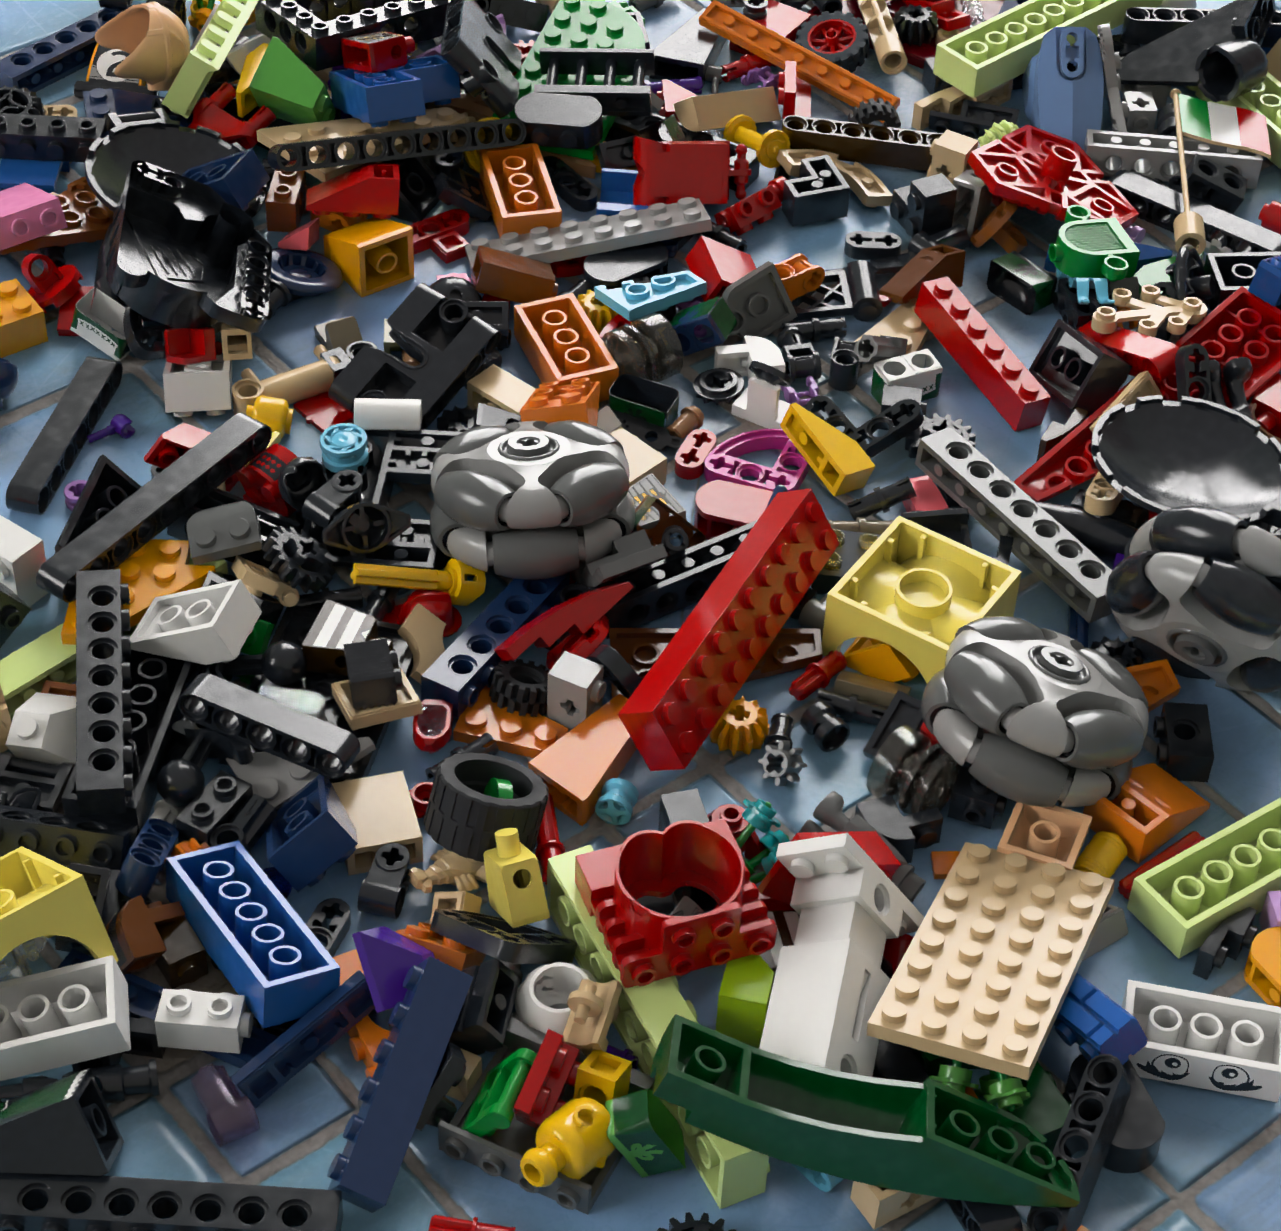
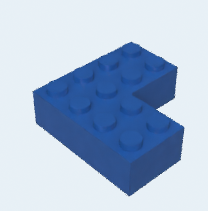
M439 55L408 59L406 65L376 73H368L350 68L329 72L333 106L342 110L344 114L352 115V118H358L363 123L371 124V127H384L389 125L388 121L398 119L401 123L416 121V116L426 115L425 103L434 102L435 105L450 104L451 99L461 97L458 73Z

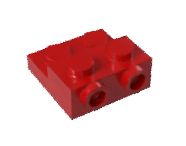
M550 1029L547 1030L514 1105L516 1120L536 1129L539 1128L546 1118L567 1103L561 1099L567 1085L575 1087L577 1068L582 1064L578 1062L580 1049L564 1043V1035Z

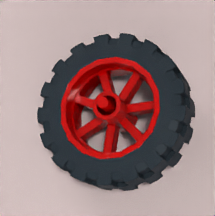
M827 11L822 12L820 16L814 15L810 17V21L802 23L801 30H797L795 43L851 73L854 72L856 67H861L865 63L864 59L868 58L870 49L868 29L866 24L863 25V20L859 17L855 18L854 14L849 12L843 14L842 11L829 13Z

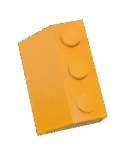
M857 637L843 654L847 661V667L869 677L893 683L897 681L908 682L920 672L900 651L887 643L872 638Z

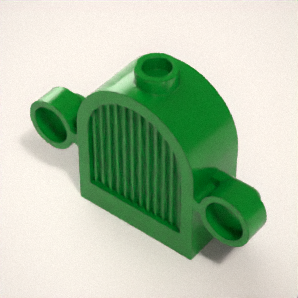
M1081 205L1069 206L1064 219L1065 224L1059 229L1056 243L1050 244L1048 249L1049 259L1056 268L1073 278H1107L1110 282H1115L1124 278L1134 277L1140 250L1117 219H1090L1091 212L1088 208Z

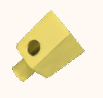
M504 828L496 831L495 840L497 847L486 850L483 854L490 906L513 928L550 918L536 855L520 842L518 829Z

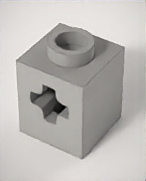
M1123 92L1122 102H1127L1129 118L1125 119L1127 132L1153 135L1157 108L1152 92Z

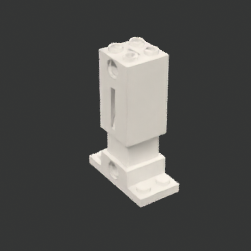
M848 833L779 843L776 858L796 878L790 906L800 915L794 945L783 946L780 950L759 1049L831 1070L872 1077L879 1039L867 1036V1023L890 982V978L880 969L886 939L898 938L905 933L917 932L924 916Z

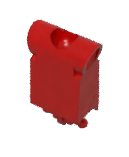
M633 135V160L638 170L633 184V205L672 204L685 197L699 198L702 204H727V200H729V176H734V183L737 185L735 197L738 200L744 199L747 195L745 185L748 183V176L751 175L749 162L746 159V145L739 144L736 147L737 159L734 161V168H730V141L658 142Z

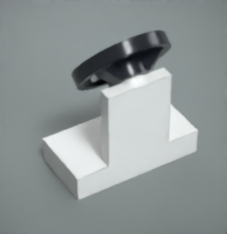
M751 361L749 369L757 378L751 377L748 380V387L732 404L731 414L768 429H782L780 424L790 403L779 400L780 387H777L776 384L790 387L793 380L784 372L770 365Z

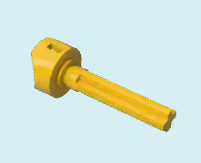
M450 559L444 571L354 563L353 571L350 575L351 579H353V584L448 592L451 595L452 605L467 606L485 592L486 586L485 571L473 568L457 559ZM467 576H474L473 581H468Z

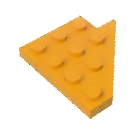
M152 539L115 568L120 569L122 584L129 583L130 605H123V609H129L130 628L141 621L155 597L201 588L208 572H216L215 566L189 565L191 553L188 540ZM76 600L68 604L61 632L62 644L76 645Z

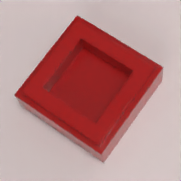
M452 231L430 240V249L448 264L466 257L465 245L469 243L457 231Z

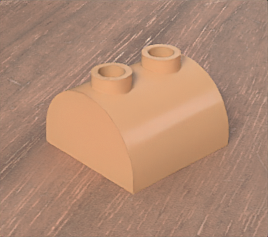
M1016 802L997 846V852L1004 854L1019 853L1027 857L1028 860L1044 864L1058 863L1064 866L1065 869L1072 870L1093 817L1056 805L1054 807H1040Z

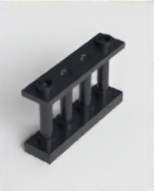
M540 48L541 74H547L546 85L535 84L534 92L591 96L601 104L602 116H651V86H644V77L655 76L654 49ZM559 74L576 75L575 84L557 85ZM587 75H604L603 85H586ZM616 75H633L632 86L615 85Z

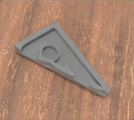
M370 737L357 738L360 742L361 750L352 764L376 750ZM268 752L252 753L253 761L247 765H240L234 759H226L237 778L252 784L253 795L256 794L265 798L276 809L319 775Z

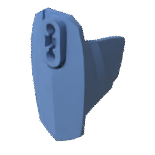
M1054 27L1043 36L1039 53L1031 58L1022 78L1024 112L1031 126L1074 141L1083 150L1087 129L1101 130L1104 79L1100 46L1097 36L1087 27ZM1067 35L1074 36L1075 43L1073 46H1070V43L1067 41ZM1072 63L1075 66L1076 71H1069L1067 69V64Z

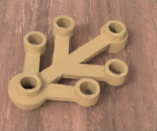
M1144 285L1142 287L1140 300L1131 298L1132 292L1130 290L1116 288L1112 294V300H1115L1113 304L1135 310L1116 312L1111 307H1099L1093 313L1091 328L1098 333L1111 334L1116 331L1117 323L1140 320L1137 332L1155 337L1157 329L1169 317L1166 330L1171 334L1181 335L1185 333L1188 324H1198L1207 315L1208 308L1200 299L1195 297H1186L1180 301L1160 295V288L1154 285Z

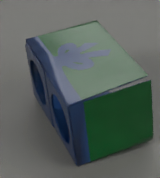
M721 296L720 299L716 297L678 311L662 331V334L677 359L724 343L736 327L737 320ZM700 324L706 325L711 328L714 335L698 340L694 334V328Z

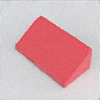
M316 218L289 232L278 242V247L280 249L307 251L319 240L320 218Z

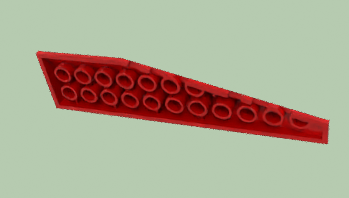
M1241 286L1174 344L1179 348L1195 343L1201 344L1207 350L1209 360L1220 362L1221 370L1228 361L1234 358L1247 357L1250 359L1253 372L1251 377L1244 383V392L1248 401L1281 371V310ZM1189 355V361L1195 363V356ZM1176 373L1160 383H1156L1163 395V400L1178 401ZM1131 381L1013 482L1034 501L1045 502L1095 477L1099 470L1091 453L1093 433L1089 427ZM1221 382V388L1226 405L1228 408L1231 409L1232 405L1230 403L1226 389ZM1191 383L1189 394L1193 398H1198L1199 388L1195 383Z

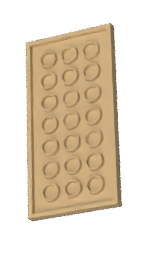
M965 842L867 1023V1036L1029 1080L1112 896L1115 879L1103 877L1094 872H1083L1075 869L1067 870L1058 863L1044 864L1028 860L1027 857L1019 853L1004 854L997 852V849L989 848L983 844Z

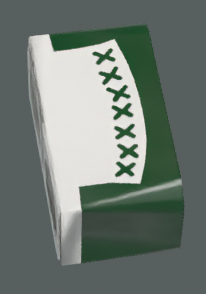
M93 288L76 303L70 330L114 360L122 361L131 352L125 338L123 326L125 307L97 288L92 302Z
M928 348L875 362L871 394L881 405L884 384L921 388V401L935 398L939 395L943 367Z

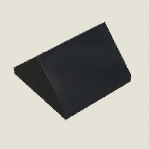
M421 157L396 159L392 164H399L398 215L391 216L412 223L422 221L440 201L433 182L436 175Z

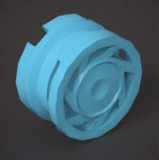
M351 423L332 425L325 429L320 436L322 463L331 472L337 473L342 470L358 471L357 467L360 465L365 467L369 459L367 434L358 425Z

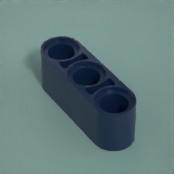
M150 818L146 821L129 849L116 878L115 887L119 892L130 898H135L139 895L143 899L148 897L166 864V858L169 857L178 838L179 831L174 825L157 818Z

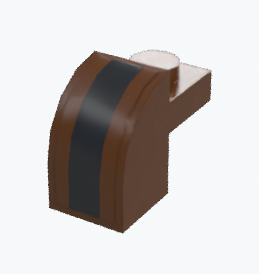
M139 895L129 900L111 918L105 929L119 961L117 964L123 975L148 969L167 951L157 928L183 918L186 915L179 901L164 905L161 901H157L146 906L142 896Z

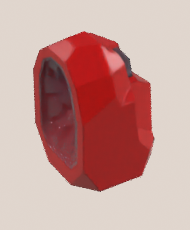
M424 699L421 701L423 714L414 715L413 740L420 751L433 754L450 742L453 724V704L439 699Z

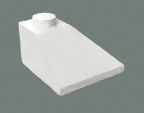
M36 692L15 710L5 745L16 758L61 765L63 762L76 764V697Z

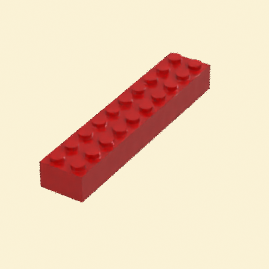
M811 488L776 494L618 713L620 720L650 771L686 769L840 544L836 533L832 530L823 512L821 504Z

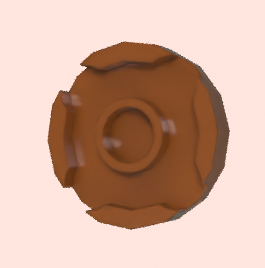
M1007 201L999 204L983 220L985 222L981 225L982 229L979 231L976 228L970 235V242L978 248L992 237L1007 253L1013 251L1020 253L1028 245V242L1021 231L1009 221V218L1019 207L1018 204Z

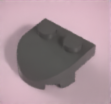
M238 501L199 511L189 518L187 522V535L191 558L195 566L262 549L261 526L253 506L248 502Z

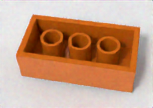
M531 143L480 150V180H482L492 210V217L499 238L509 232H515L518 235L530 233L531 229L540 226L547 227L548 229L560 227L562 223V210L538 144Z
M569 293L514 305V336L541 383L558 382L559 386L571 385V381L575 379L590 378L591 382L600 381L599 402L609 400V389L619 377V367L575 295Z

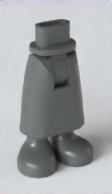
M832 791L815 808L813 817L837 832L876 831L901 863L892 876V882L912 903L924 887L926 881L914 873L915 867L908 864L898 850L858 814L851 820L846 817L842 811L844 807L843 797L837 792ZM809 819L802 826L799 833L825 831Z

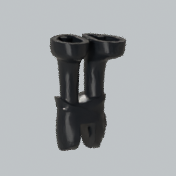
M1247 357L1234 358L1228 361L1222 370L1220 362L1209 360L1212 402L1227 407L1221 388L1222 382L1232 405L1231 409L1256 422L1244 392V383L1251 377L1253 372L1250 359ZM1192 373V377L1197 376V373Z

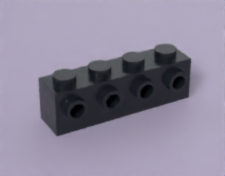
M0 113V159L85 163L92 143L98 137L102 139L108 135L106 118Z

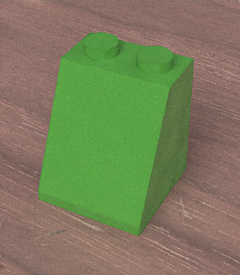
M273 36L249 85L259 109L265 105L277 118L294 124L334 120L336 110L325 84L279 38Z

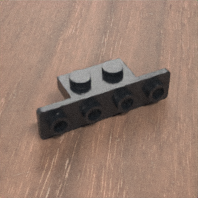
M964 99L960 115L931 110L929 113V129L937 133H944L948 129L976 139L984 136V129L989 130L992 128L994 122L999 124L1001 121L1006 120L1017 125L1020 110Z

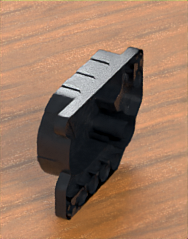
M133 161L127 173L125 188L114 211L112 222L113 231L109 241L110 251L106 260V280L112 291L135 312L150 320L152 319L173 328L198 329L212 326L220 321L251 333L261 332L268 318L273 249L269 242L254 229L255 226L251 217L243 210L228 204L217 192L203 183L145 161Z

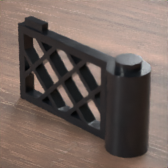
M857 260L848 264L845 270L825 272L824 280L819 288L791 302L798 316L791 321L808 320L812 317L827 318L853 315L857 320L869 322L878 318L882 313L883 306L872 264L865 260ZM839 282L833 289L824 285L825 283ZM816 291L824 294L820 300L811 295ZM834 299L843 303L844 305L832 306L828 303ZM802 302H804V303L810 305L811 307H810V308H806V309H801V308H798L797 306H799Z

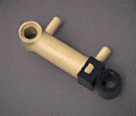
M356 341L347 347L345 353L341 347L327 350L324 345L319 344L313 351L319 361L259 380L250 368H246L241 372L242 379L232 385L234 415L237 413L246 414L247 405H254L255 399L261 395L285 399L290 405L328 392L335 378L364 345L376 349L377 346L368 341Z

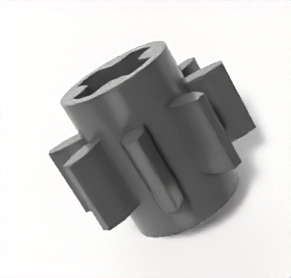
M780 740L778 747L766 745L767 753L763 759L758 760L763 765L765 771L762 776L763 779L775 777L776 786H786L787 779L790 782H799L800 777L798 774L802 768L807 767V764L803 762L800 755L803 749H790L791 744L789 740Z

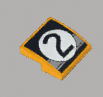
M98 43L96 44L89 64L86 81L145 86L147 83L141 79L117 77L114 74L115 68L130 54L120 49L105 48Z

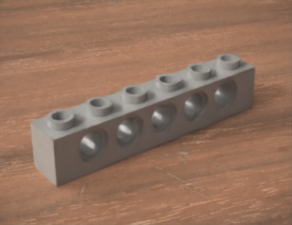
M1087 129L1084 151L1105 174L1104 176L1112 177L1119 170L1130 171L1131 169L1152 179L1158 178L1169 182L1171 177L1181 176L1176 136ZM1183 137L1186 168L1197 153L1248 179L1246 188H1257L1263 162L1262 155Z

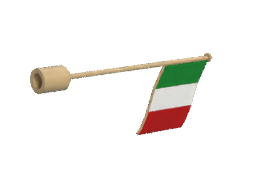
M1173 89L1170 92V97L1174 103L1184 212L1179 214L1173 222L1175 248L1178 252L1183 245L1190 244L1200 255L1206 248L1204 220L1200 214L1190 211L1183 136L1271 158L1266 116L1244 108L1207 102L1181 94L1179 89Z

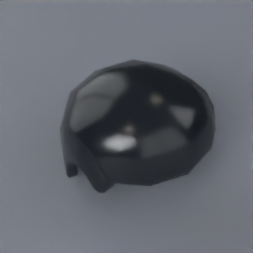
M296 457L290 460L279 474V493L285 502L297 511L302 512V507L307 497L329 480L324 466L312 457Z

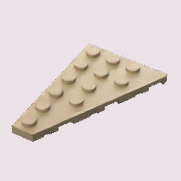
M442 107L425 109L426 115L416 116V121L401 123L399 119L388 121L389 125L384 127H371V124L363 123L358 118L262 128L256 131L257 141L270 149L274 145L282 143L466 123V117L457 113L452 108ZM428 134L423 137V145L431 141ZM400 137L395 140L394 146L397 152H400L403 147ZM371 140L366 145L367 153L370 156L375 151V145ZM343 143L338 147V155L341 159L347 154L346 146ZM314 146L309 151V157L313 163L318 158V151ZM283 150L280 156L289 161V153ZM366 163L304 171L325 182Z

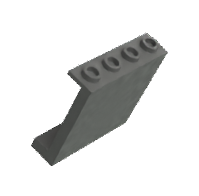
M510 1017L503 1047L497 1050L451 1122L446 1123L441 1120L438 1124L439 1150L444 1151L452 1159L464 1160L474 1164L491 1176H501L517 1183L527 1192L542 1194L555 1200L566 1209H576L588 1215L623 1156L616 1148L606 1158L603 1168L595 1167L580 1180L569 1178L558 1172V1177L550 1186L535 1187L524 1178L520 1163L525 1152L536 1147L537 1129L516 1120L515 1111L509 1128H498L490 1137L485 1135L481 1138L461 1129L487 1072L520 1048L531 1049L537 1054L543 1042L545 1033ZM581 1049L578 1062L582 1063L589 1055H584ZM632 1068L628 1094L651 1088L653 1091L655 1079ZM567 1085L561 1100L565 1102L572 1100L575 1087Z

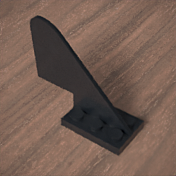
M1235 0L1130 52L1120 60L1121 69L1116 70L1117 74L1119 73L1121 84L1198 86L1200 83L1199 71H1195V64L1201 52L1212 46L1235 39H1250L1261 47L1276 12L1275 1Z

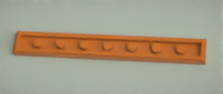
M713 0L699 17V24L783 70H785V61H796V77L852 107L856 106L859 108L860 102L868 103L870 98H874V101L881 98L884 103L889 101L895 110L900 105V98L717 0Z

